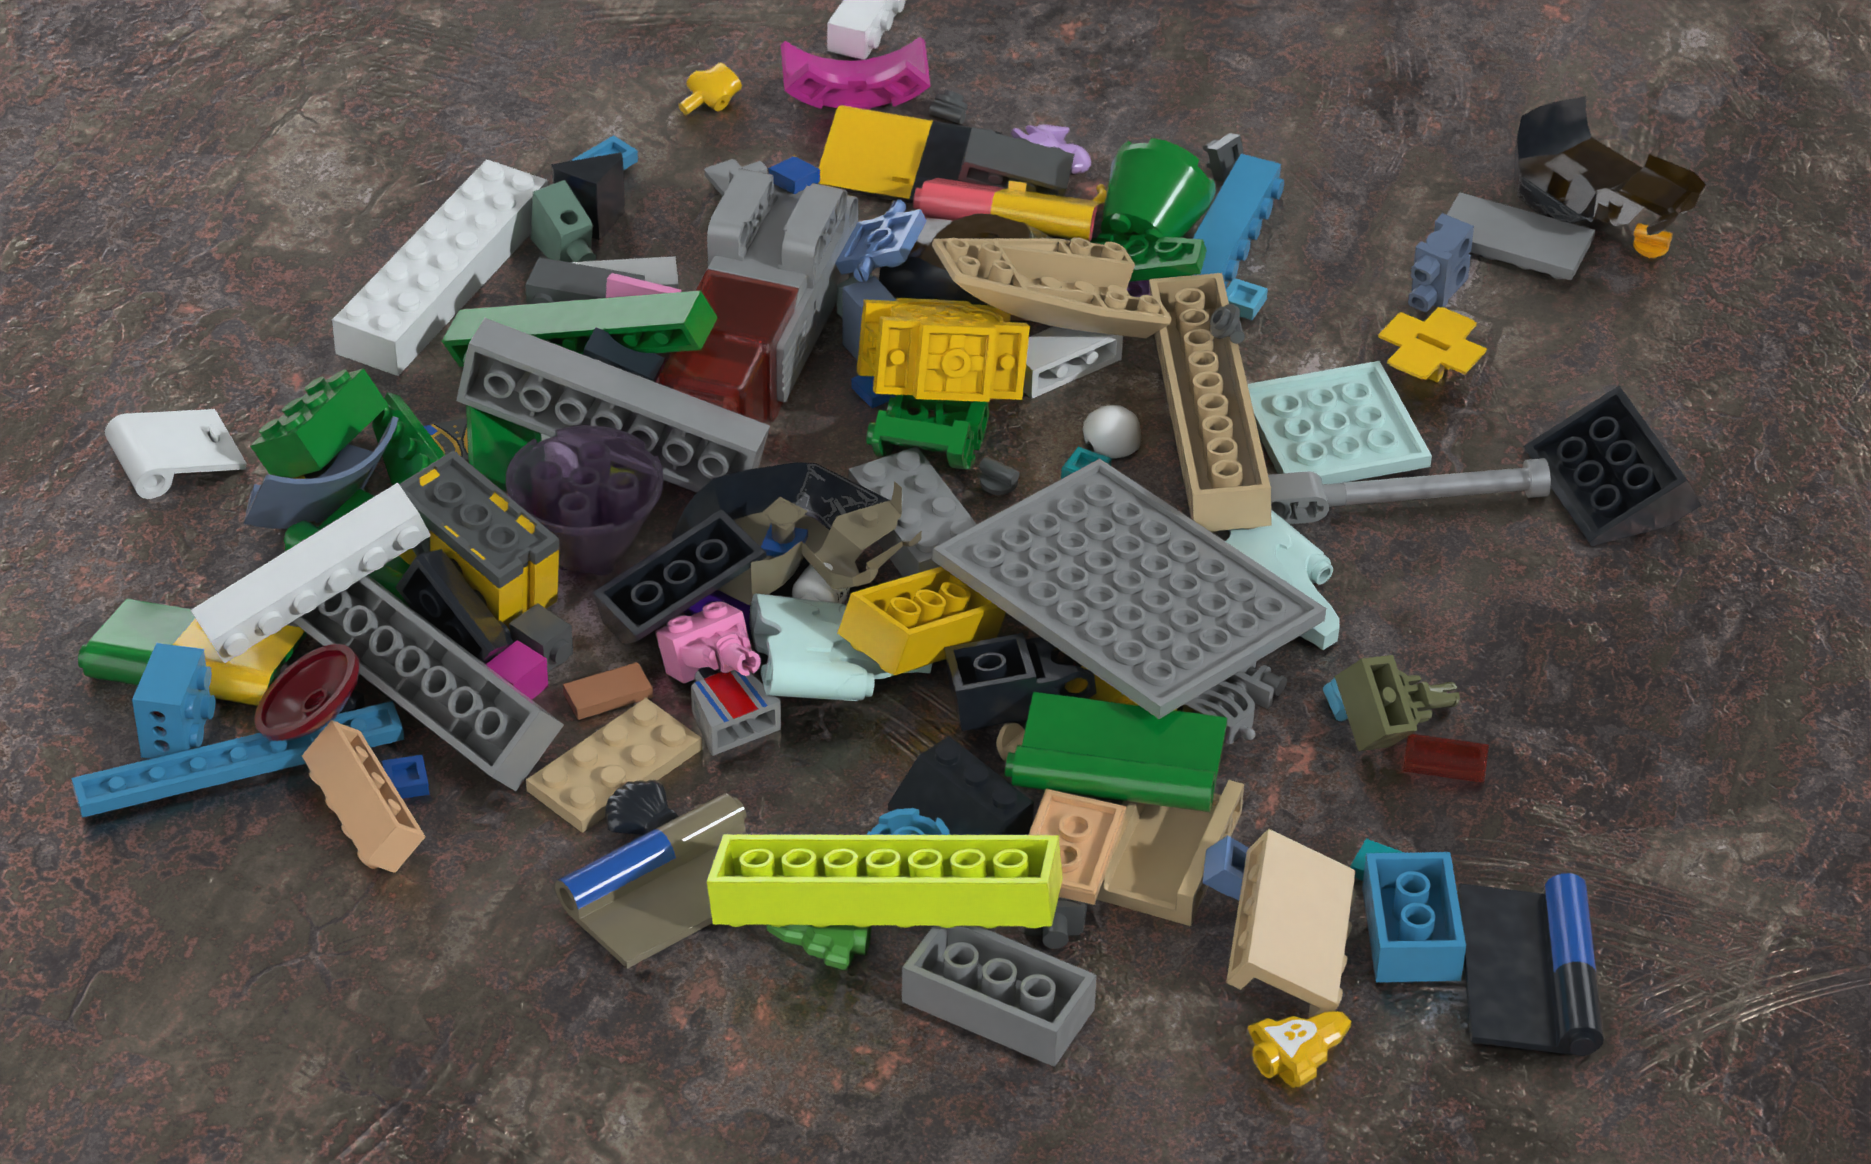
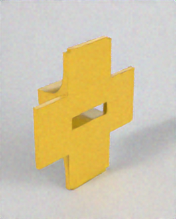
M1438 307L1424 322L1399 312L1378 334V338L1400 347L1390 357L1387 364L1421 380L1430 379L1438 382L1443 377L1444 369H1453L1465 375L1487 352V348L1466 340L1469 333L1477 326L1475 320L1444 307Z

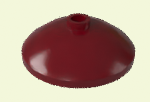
M331 644L313 650L291 664L274 680L262 696L255 713V726L257 730L268 740L288 741L313 733L327 725L331 720H334L346 705L358 680L359 659L354 651L343 644Z

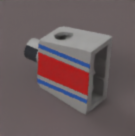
M710 667L698 669L695 674L696 682L691 686L692 712L712 756L781 730L780 700L777 696L766 695L764 685L751 673L744 676L736 670L723 673Z

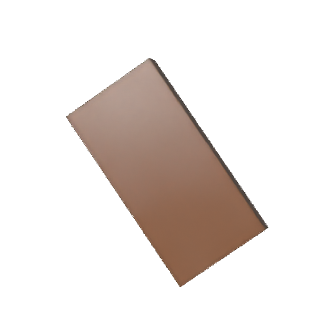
M636 662L563 684V694L577 720L640 702L645 698H653V688L641 666Z

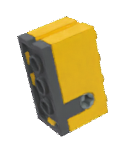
M454 450L399 484L419 512L431 535L416 547L399 555L408 564L411 565L415 557L422 553L442 549L449 558L454 559L459 564L463 577L469 585L483 595L487 608L508 629L510 622L537 603L547 609L557 602L559 538Z

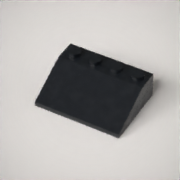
M1620 385L1523 446L1531 459L1545 458L1547 460L1550 470L1551 488L1591 546L1668 527L1702 506L1685 475Z

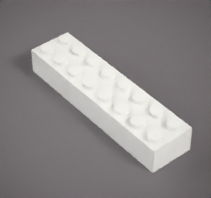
M486 159L332 319L335 353L399 376L531 234L533 192L547 187L548 180Z

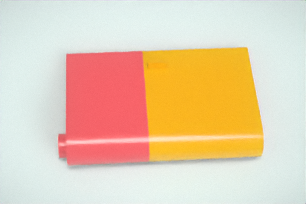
M936 178L925 181L922 188H916L913 209H921L925 217L957 220L977 213L993 214L1017 222H1024L1052 237L1066 239L1082 238L1090 242L1096 212L1104 209V202L1026 191L1027 183L1009 180L1008 188Z

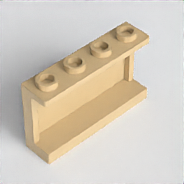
M1228 780L1222 795L1214 793L1210 812L1123 801L1122 805L1126 806V817L1096 900L1191 926L1209 887L1203 884L1206 849L1226 836L1231 837L1242 813L1244 784Z
M1268 829L1247 850L1226 983L1241 990L1255 977L1310 1003L1308 1018L1318 1013L1335 1011L1343 995L1340 981L1341 974L1347 964V955L1344 954L1345 944L1352 928L1349 915L1350 907L1356 897V889L1353 888L1355 870Z

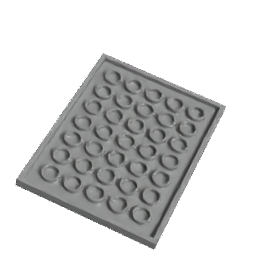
M1101 459L1092 462L933 548L932 561L1158 719L1325 621L1327 608Z

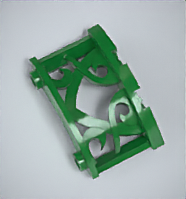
M913 395L891 396L887 411L879 410L876 423H869L866 443L867 445H872L873 452L878 457L889 456L894 450L895 445L903 447L917 446L924 450L947 453L948 463L951 468L970 470L976 456L973 454V450H980L989 418L988 402L916 399ZM910 407L920 408V412L917 415H911L908 411ZM927 410L935 411V417L928 419Z

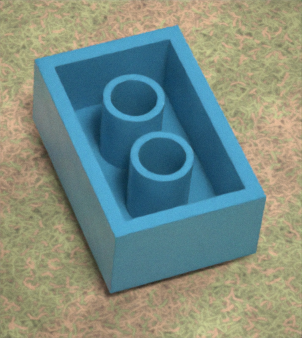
M1366 853L1362 891L1376 982L1461 981L1466 943L1451 853Z

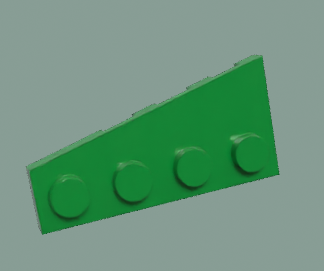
M1099 233L1097 238H1091L1090 243L1096 244L1114 242L1125 248L1135 263L1129 282L1201 274L1207 252L1203 239L1161 237L1156 242H1151L1141 235H1131L1129 240L1115 239L1113 234Z

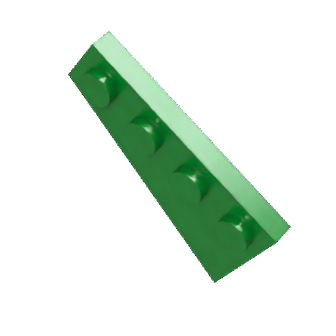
M387 392L384 399L388 406L373 420L371 425L379 443L392 417L399 418L396 429L382 454L393 486L396 483L401 484L445 456V454L401 396Z

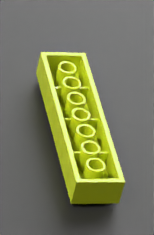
M723 835L707 879L713 924L730 925L733 927L744 925H771L774 927H784L787 925H813L815 927L854 925L864 928L872 925H896L901 928L912 926H940L942 928H952L955 926H982L984 928L1024 926L1033 929L1042 926H1052L1063 875L1059 835Z

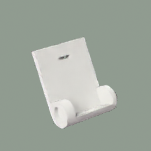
M215 409L126 413L114 417L105 428V436L137 494L145 499H152L166 493L171 487L174 474L246 469L247 463Z

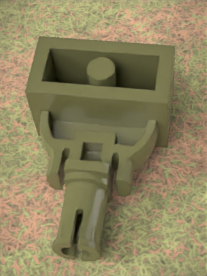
M1393 655L1362 658L1334 676L1359 752L1389 748L1416 732L1418 730L1416 726L1418 723L1428 721L1432 717V711L1428 709L1455 707L1460 700L1459 692L1447 694V691L1457 689L1454 682L1450 681L1435 685H1428L1427 682L1416 684L1421 680V677L1419 675L1408 676L1398 670Z

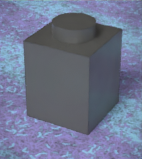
M538 603L509 623L511 639L514 642L518 640L547 658V673L557 665L564 663L573 654L571 625Z

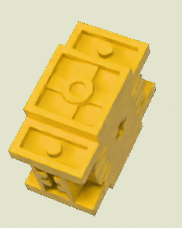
M896 298V301L863 299L857 373L860 376H874L873 391L876 394L913 395L916 399L977 402H990V399L1022 400L1030 326L1027 323L1010 322V313L991 305H972L969 301Z

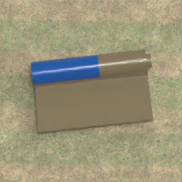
M723 793L569 873L555 882V891L559 902L564 910L627 969L713 923L707 879L723 835H749L745 831L744 820L747 815L743 804L738 798H732L727 793Z

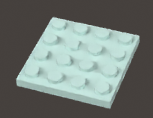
M1380 361L1247 384L1259 438L1278 474L1314 472L1321 477L1323 484H1333L1431 466L1432 455Z

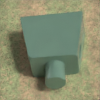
M563 180L534 191L530 237L533 243L548 259L564 262L595 261L596 255L591 250L592 222L566 181Z

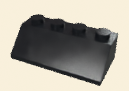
M721 509L593 591L602 623L624 645L639 641L750 569L751 562L767 558V554Z

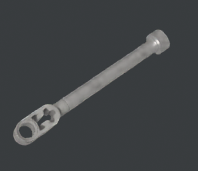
M1545 458L1525 460L1523 468L1323 484L1321 477L1314 472L1268 475L1271 486V510L1288 524L1319 521L1327 515L1329 507L1513 491H1525L1528 498L1544 497L1549 495L1551 487L1549 465Z

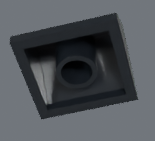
M622 153L551 164L552 184L563 180L566 181L592 222V238L600 240L625 214Z

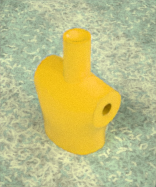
M721 62L708 70L695 71L686 82L687 87L693 94L679 103V108L685 115H688L705 103L713 110L719 112L728 105L735 93L742 89V83L737 75Z

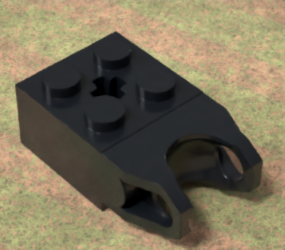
M1023 633L944 647L950 690L962 731L971 729L982 730L992 725L1026 721L1029 715L1033 692L1090 699L1097 693L1094 673L1082 668V665L1075 660L1069 663L1057 662V655L1061 650L1042 637L1025 639ZM1076 678H1082L1088 682L1087 687L1079 693H1071L1065 689V683Z

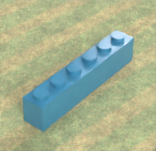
M1240 154L1192 238L1203 239L1207 249L1201 274L1196 275L1222 273L1226 289L1227 283L1229 281L1232 282L1236 278L1240 260H1246L1251 240H1257L1259 237L1262 220L1269 219L1274 199L1279 200L1282 195L1284 179L1280 178V163Z

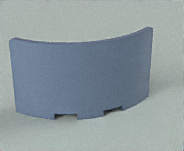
M392 417L374 452L348 444L338 453L336 460L330 468L317 478L293 479L266 475L262 484H254L251 490L244 524L263 528L288 529L291 525L304 520L308 522L315 521L316 523L326 520L356 491L364 489L396 429L399 418Z

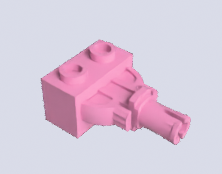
M725 602L709 603L703 607V611L691 616L673 618L668 622L667 626L655 630L666 674L683 684L694 680L698 669L703 667H710L714 670L720 669L723 673L736 670L744 676L750 675L749 671L755 673L760 667V657L751 649L743 612Z

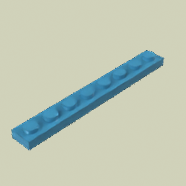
M393 701L340 713L333 720L361 731L370 747L404 740L403 727ZM327 725L313 733L293 740L272 741L266 739L261 733L71 778L81 816L83 818L306 764L302 755Z

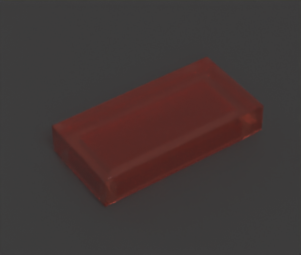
M1411 734L1407 739L1403 772L1484 783L1489 744Z

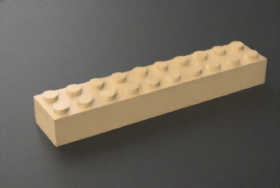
M1222 273L1149 279L1150 295L1162 302L1172 318L1170 324L1154 333L1191 519L1212 533L1219 530L1254 529L1271 526V486L1239 346L1231 342L1229 336L1217 339L1211 334L1210 330L1212 314L1219 307L1229 304Z

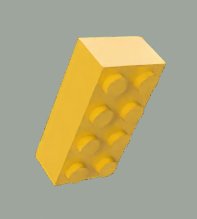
M940 566L852 592L837 634L850 642L855 650L865 653L876 661L882 670L898 675L946 659L944 647L997 638L1006 612Z

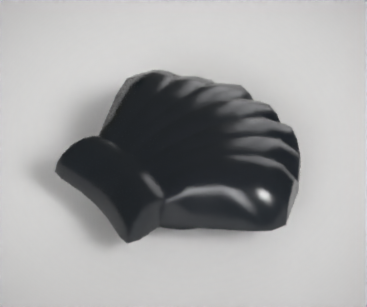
M637 780L625 783L622 788L619 787L609 797L605 807L608 830L615 833L644 835L679 817L676 812L668 807L665 789L662 783L657 780Z

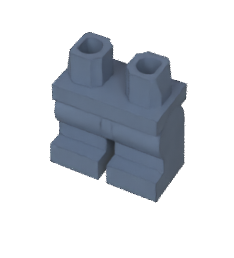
M1442 213L1435 221L1434 232L1428 235L1426 243L1421 241L1416 246L1414 265L1411 268V277L1413 278L1412 290L1408 299V304L1411 307L1423 312H1427L1432 306L1437 308L1445 307L1448 304V299L1468 280L1471 258L1469 253L1472 249L1474 231L1473 225Z

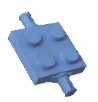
M894 200L884 215L858 222L835 262L840 274L854 272L856 280L860 282L865 280L866 282L875 268L883 266L896 267L904 263L926 223L922 210L905 212L906 204L902 200H897V202Z

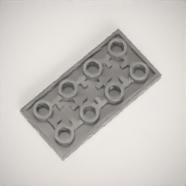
M1461 192L1447 213L1448 216L1474 226L1472 249L1470 252L1479 254L1489 260L1497 259L1515 264L1521 269H1532L1547 273L1556 279H1573L1594 239L1595 230Z

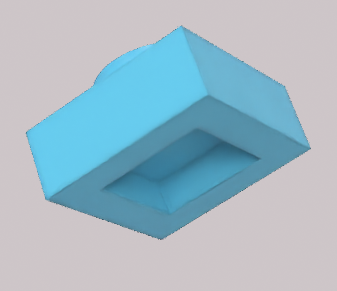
M1234 278L1226 289L1228 302L1239 308L1240 317L1253 320L1267 300L1268 288Z

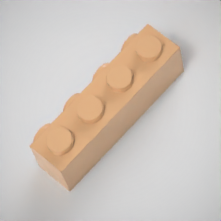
M331 720L302 755L310 769L309 776L320 786L326 796L325 802L327 806L337 814L342 823V831L352 839L358 849V858L369 868L377 869L379 867L396 873L423 841L425 835L361 731Z

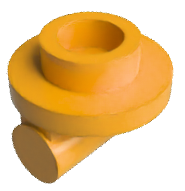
M1637 223L1633 242L1635 250L1647 258H1656L1666 254L1669 250L1673 234L1663 230L1659 234L1647 235L1646 228L1648 225Z

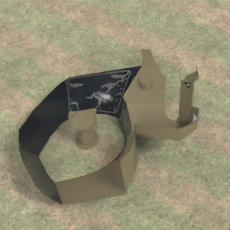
M802 462L748 469L713 478L693 496L684 509L672 534V539L674 540L721 509L760 547L771 523L772 538L781 544L790 543L794 540L795 527L807 529L808 537L805 544L801 541L784 555L778 557L767 556V558L761 561L751 562L750 569L717 589L750 606L755 593L769 595L784 585L793 575L803 573L810 564L833 590L870 583L876 577L878 568L902 546H915L921 540L920 531L911 541L903 540L867 562V571L859 573L855 561L862 550L896 529L897 522L902 514V487L894 481L892 499L889 500L817 463ZM824 563L831 564L833 567L832 571Z

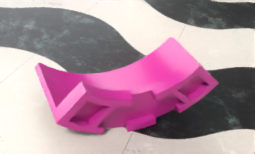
M921 37L890 54L854 61L834 60L815 56L800 50L787 41L781 44L784 91L794 98L822 109L823 105L834 108L842 105L871 110L870 108L890 103L894 107L911 100L931 87L925 40Z

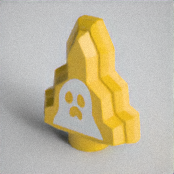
M1342 1011L1318 1013L1307 1019L1290 1016L1279 1021L1266 1018L1248 1026V1032L1254 1043L1252 1049L1254 1062L1258 1070L1266 1078L1270 1079L1279 1075L1292 1088L1296 1086L1301 1087L1316 1077V1068L1327 1061V1050L1342 1041L1351 1027V1020Z

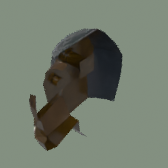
M1586 96L1542 105L1521 116L1514 154V191L1518 198L1541 215L1569 223H1576L1585 219L1592 222L1594 219H1599L1610 225L1617 226L1629 224L1643 208H1646L1661 216L1646 228L1647 235L1659 234L1671 225L1679 215L1678 213L1683 214L1695 208L1703 194L1706 183L1695 172L1657 157L1664 138L1662 130L1655 149L1649 153L1643 168L1591 136L1587 121Z

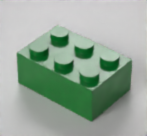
M364 368L349 373L344 369L334 374L330 379L325 380L322 376L313 380L304 388L307 393L302 398H296L282 408L284 414L279 419L268 422L259 430L261 436L250 447L270 475L294 478L321 470L388 406V403Z

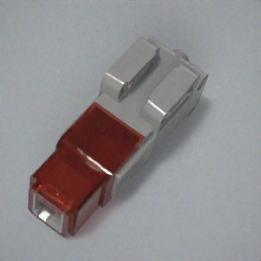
M739 168L710 219L707 232L708 268L695 290L702 291L718 318L701 350L671 352L658 376V383L762 423H765V421L774 422L837 302V285L854 276V272L841 275L835 262L858 223V198L847 195L845 189L812 183L811 186H806L804 190L793 194L775 185L773 175Z

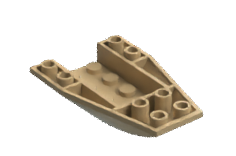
M1072 238L1071 240L933 239L932 247L956 284L983 302L1012 315L1060 328L1138 338H1148L1168 326L1171 322V316L1158 298L1151 295H1142L1141 297L1130 296L1127 287L1135 263L1125 248L1118 243L1106 242L1105 244H1096L1082 238Z

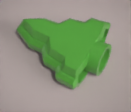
M767 925V931L784 942L801 945L808 955L822 958L825 965L847 971L854 954L867 955L872 926L861 928L854 925H829L826 927H815L813 925L774 927Z

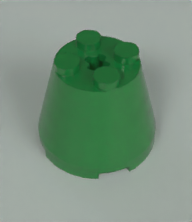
M1150 138L1148 143L1132 144L1130 141H1127L1118 149L1111 164L1101 232L1113 234L1114 238L1119 240H1129L1131 235L1145 236V239L1151 242H1156L1161 237L1182 238L1208 210L1215 195L1214 179L1207 178L1206 174L1198 166L1200 160L1195 155L1176 144L1156 138Z

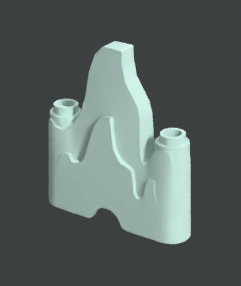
M1271 510V526L1228 530L1230 537L1225 542L1327 608L1325 621L1303 633L1300 637L1312 642L1322 650L1337 642L1340 627L1339 617L1332 606L1312 584H1324L1333 573L1331 561L1324 555V552L1273 510Z
M757 593L753 595L750 607V630L754 647L758 652L769 656L767 664L761 667V676L766 695L858 701L863 700L864 697L872 696L875 679L888 678L894 675L882 670L876 661L865 653L855 650L850 642L837 634L846 609L845 604ZM932 664L904 673H930Z

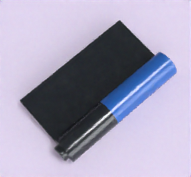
M1571 873L1558 874L1546 882L1542 893L1460 883L1458 898L1466 943L1464 969L1471 1043L1576 1056H1587L1600 1049L1604 1042L1587 886L1584 879Z

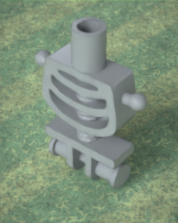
M1256 662L1185 703L1182 707V712L1227 717L1224 742L1232 744L1241 736L1245 740L1250 741L1255 738V731L1252 729L1255 703L1269 709L1273 703V694L1279 696L1283 692L1287 684V678L1271 673V668L1266 665H1262L1257 670L1255 669Z

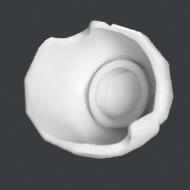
M1121 405L1101 406L1089 413L1083 422L1085 443L1089 444L1090 442L1095 453L1116 459L1129 456L1140 447L1141 429L1139 420L1132 411Z

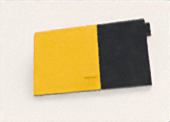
M839 105L819 164L822 178L817 184L845 189L848 193L895 201L902 200L903 202L913 204L916 188H922L925 181L936 178L960 181L958 180L972 127Z

